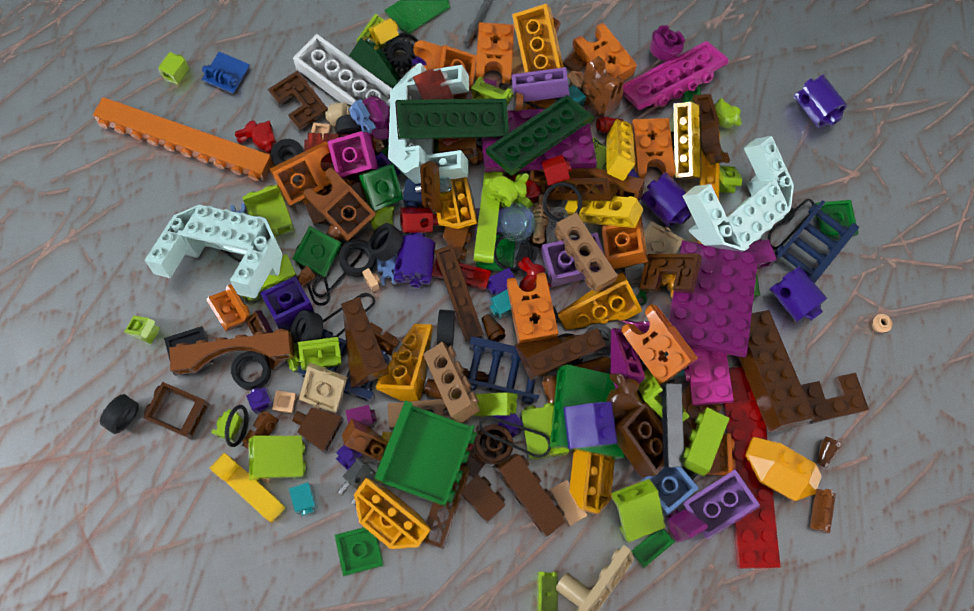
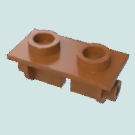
M370 322L380 350L392 356L394 347L396 348L400 341L387 331L380 335L383 329Z
M263 411L262 414L259 413V416L252 425L257 428L256 431L249 430L242 440L244 442L242 446L249 449L248 440L253 436H269L279 420L268 412Z
M817 489L814 495L810 529L830 533L836 493H833V490Z

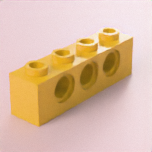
M693 102L674 104L675 178L681 180L701 178L699 105Z
M616 119L606 135L607 174L622 181L625 180L635 165L633 127L626 121Z
M615 195L611 201L582 200V208L578 216L583 223L636 228L643 208L635 197H619ZM568 200L563 210L567 217L576 212L579 204L578 200Z

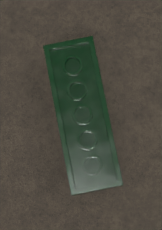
M566 95L487 147L486 154L512 176L591 122L593 115Z
M507 99L395 101L398 140L503 138L509 134Z

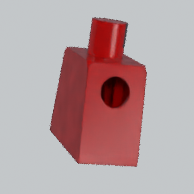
M400 207V227L403 233L432 232L433 226H441L438 223L437 215H434L429 208Z

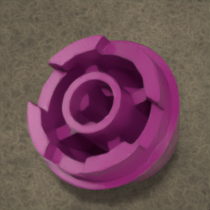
M661 25L653 32L650 44L652 54L663 61H669L682 53L685 42L680 31L675 33L668 29V25Z

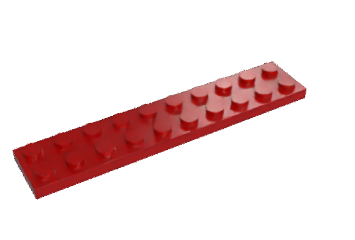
M729 367L734 401L733 403H723L724 416L729 418L725 434L731 433V439H734L732 459H735V470L760 504V508L734 523L737 568H781L773 489L759 482L750 461L746 457V452L753 437L768 440L766 424L743 367Z

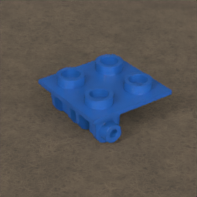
M218 52L211 65L203 66L202 72H204V76L201 80L234 93L250 64Z

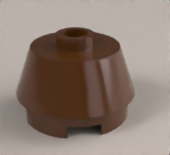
M495 424L483 427L486 432L514 444L511 434L504 427ZM481 430L477 432L473 443L476 455L487 464L503 463L510 457L513 451V447L485 435Z

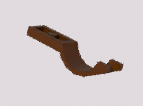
M693 95L692 102L699 105L700 141L704 156L711 165L721 162L729 163L728 152L724 153L720 145V123L712 95Z

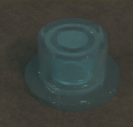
M512 204L510 207L504 208L498 217L499 231L510 241L519 242L525 240L535 229L536 221L534 214L528 207L522 204Z

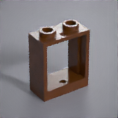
M162 382L155 389L152 402L146 406L143 418L192 440L210 403ZM170 392L195 403L181 429L156 419Z

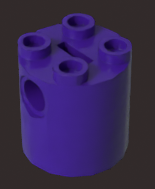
M824 75L819 76L816 80L809 79L803 84L804 88L793 96L817 128L827 124L830 126L835 125L842 119L843 112L847 108V103Z
M667 172L658 181L653 180L647 186L648 191L643 193L640 199L667 227H671L675 223L682 225L692 216L683 198V195L687 192Z
M418 232L403 236L402 245L396 253L394 282L409 283L413 288H420L421 284H430L432 281L436 243Z
M800 266L792 272L790 271L782 278V281L769 289L796 322L804 317L809 318L810 321L815 319L823 312L821 304L828 299Z

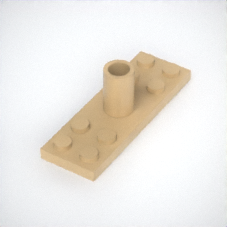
M623 545L621 550L618 548L612 556L613 561L609 567L605 566L599 575L601 578L592 590L569 573H566L560 579L556 590L578 606L579 609L577 611H599L633 563L634 557L631 550Z

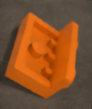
M232 284L227 285L225 291L209 296L207 299L208 304L225 331L246 324L250 315L249 308L243 304L240 295L237 294Z
M731 433L723 435L711 469L706 476H725L735 470V459H732L734 439H731Z

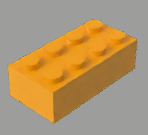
M543 4L512 14L525 73L564 68L550 7L547 4Z

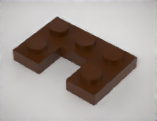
M298 70L268 89L278 105H281L293 96L301 104V107L288 114L289 119L299 131L324 116L326 111H328L327 106Z
M700 254L647 255L648 262L645 263L639 286L641 291L659 292L663 274H676L673 290L675 292L694 293L702 260Z
M856 372L835 378L841 396L825 399L820 381L801 385L815 417L810 421L811 424L869 410Z

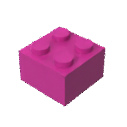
M361 131L327 141L335 172L342 179L364 174L378 168L370 133Z

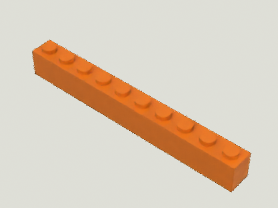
M102 97L93 113L97 124L103 128H112L120 134H129L137 140H147V142L154 146H164L165 149L174 152V150L178 151L186 157H195L203 163L210 162L220 169H230L233 173L247 175L254 181L261 180L265 182L270 172L269 169L273 166L269 154Z

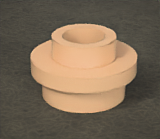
M878 314L874 317L872 325L877 332L886 333L891 330L893 323L888 315Z

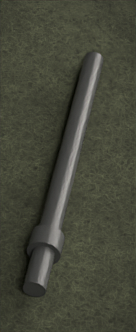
M492 0L483 1L473 24H470L467 30L468 34L463 42L464 45L470 46L473 37L477 35L479 22L482 21Z

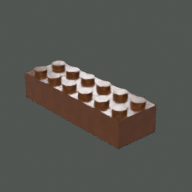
M770 310L752 313L746 357H738L768 432L773 433L803 426L815 417Z

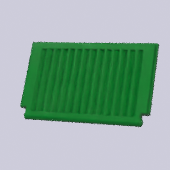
M399 0L384 11L396 22L402 33L410 34L449 9L450 5L448 4L450 1Z

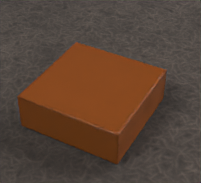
M573 51L563 62V66L570 71L580 72L585 66V62Z

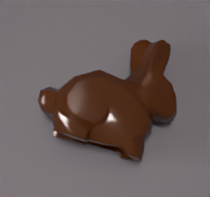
M611 373L610 379L618 385V388L610 391L607 402L612 403L613 416L619 419L625 416L626 412L635 407H640L643 400L637 393L640 386L637 381L631 378H624L620 373Z

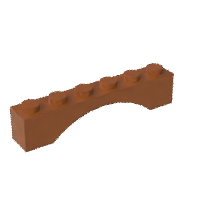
M574 168L568 172L570 178H608L609 184H617L618 192L615 195L619 197L631 196L640 201L643 195L645 179L627 175L625 180L622 181L607 174V170L598 168ZM530 170V180L539 183L540 178H546L544 170Z
M276 329L273 333L256 332L253 336L236 335L232 339L220 337L216 338V341L211 342L200 340L196 341V344L191 345L179 343L176 347L169 348L170 371L177 375L198 372L214 358L234 351L257 352L270 357L274 361L295 358L293 335L288 330L286 331V329Z

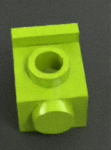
M228 409L227 412L224 411L223 415L218 418L216 424L218 428L217 430L212 429V434L225 439V425L232 411L231 409ZM235 412L230 425L229 437L232 442H235L243 423L239 412Z

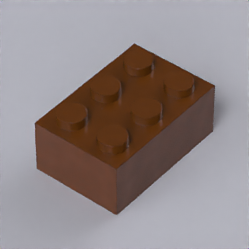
M643 401L640 407H635L626 412V415L622 418L615 419L616 440L640 477L657 476L664 467L663 425L648 403Z

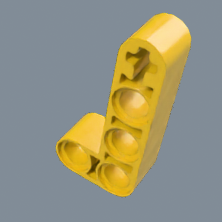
M225 452L210 466L212 472L229 484L270 523L286 508L257 480L249 481V473Z

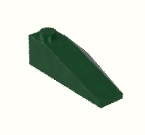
M369 36L360 38L349 56L393 89L401 80L400 76L381 48L376 45L377 42Z

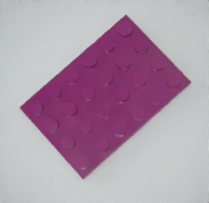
M545 109L522 110L521 112L507 110L509 133ZM590 123L519 171L543 170L541 161L563 155L565 161L569 160L571 169L596 168L597 160ZM481 138L484 172L505 171L486 154V148L501 138Z
M682 240L680 254H700L702 260L694 293L673 291L669 322L672 326H675L689 347L746 357L759 254L713 248Z

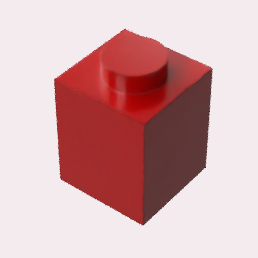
M563 155L541 161L548 186L570 179L568 172L572 171L569 160L565 161Z

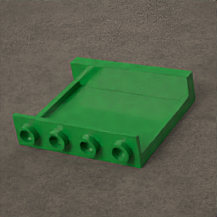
M564 365L558 368L550 438L551 448H568L563 408L607 402L610 391L616 389L614 382L610 379V374L571 365ZM617 443L607 446L573 449L610 456L613 460L624 458L625 455Z
M405 400L374 479L377 482L446 507L447 502L451 503L455 494V491L452 490L454 483H459L463 472L460 471L461 464H466L470 453L467 451L469 443H474L477 434L474 432L475 426L471 425L470 427L415 407L413 403Z

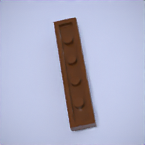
M453 245L435 250L434 252L465 341L471 340L472 336H483L484 333Z

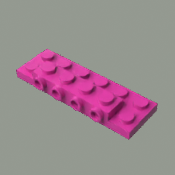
M705 41L624 83L622 88L624 90L623 96L639 111L649 105H652L654 108L658 106L663 107L669 100L680 98L684 92L688 90L694 91L699 84L703 82L709 83L714 77V71L728 64V58L708 41Z
M690 347L698 357L696 361L684 370L685 380L689 381L692 406L733 403L727 354Z

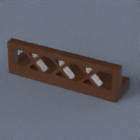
M540 178L539 183L544 195L546 190L552 185L547 187L546 178ZM570 178L562 181L574 185L580 191L582 200L611 201L618 192L617 184H609L608 178ZM559 186L551 190L547 200H578V196L573 189L567 186Z
M460 467L463 475L459 483H454L453 489L456 495L451 503L447 502L446 507L434 502L432 503L426 521L431 531L422 541L423 543L444 549L471 470L470 468ZM446 510H448V512H449L448 519H446L445 521H443L444 516H445V513H446ZM441 530L442 537L439 543L436 542V539L439 531Z

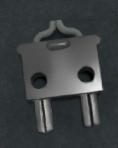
M356 458V462L343 475L347 481L338 489V493L344 495L351 486L358 489L366 478L377 482L374 479L376 472L368 464H377L378 469L380 462L378 460L375 462L369 460L365 463L362 459ZM353 498L350 502L356 506V501Z

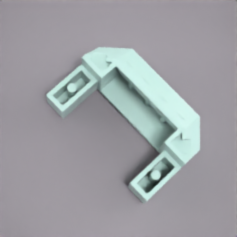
M419 63L409 70L390 92L388 159L415 184L421 183L420 166L427 161H433L438 165L440 181L468 177V159L461 150L433 154V139L398 140L395 101L434 99L435 97L469 92V75L462 65L426 70L422 63Z
M772 136L756 138L744 147L756 173V176L746 183L752 196L727 216L711 184L694 186L683 195L696 222L689 229V232L704 246L743 252L749 248L751 243L759 240L764 232L772 229L773 225L782 220L784 215L790 211L794 183Z
M197 205L173 215L144 260L153 274L171 278L185 255L198 258L205 246L242 254L244 257L230 282L238 295L256 298L268 275H279L282 252L265 218L232 212L228 209L223 210L212 206Z

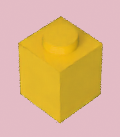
M391 18L384 19L368 28L372 38L377 42L376 45H381L399 35L397 32L398 26Z

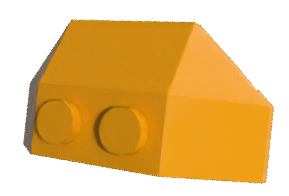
M468 177L447 180L449 188L440 190L443 209L437 213L439 225L459 229L477 224L478 217Z
M756 437L752 438L746 452V457L750 461L759 482L794 502L816 494L822 477L816 463L781 443Z
M579 450L574 451L569 492L579 509L599 514L610 502L615 463L612 457Z
M366 478L354 493L359 523L390 549L419 547L431 531L420 514L388 488L369 478Z

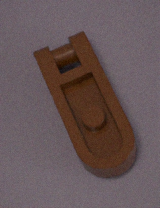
M427 161L420 166L422 205L426 208H432L433 211L439 213L443 209V203L440 199L439 167L433 161Z

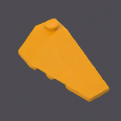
M623 272L617 274L618 276L614 283L596 293L592 289L558 312V316L565 329L587 327L590 324L596 323L604 324L613 320H626L642 312L643 310Z
M413 324L402 340L403 344L399 350L391 356L392 360L387 366L389 374L378 379L377 390L400 401H420L427 371V362L423 354L430 350L432 324Z

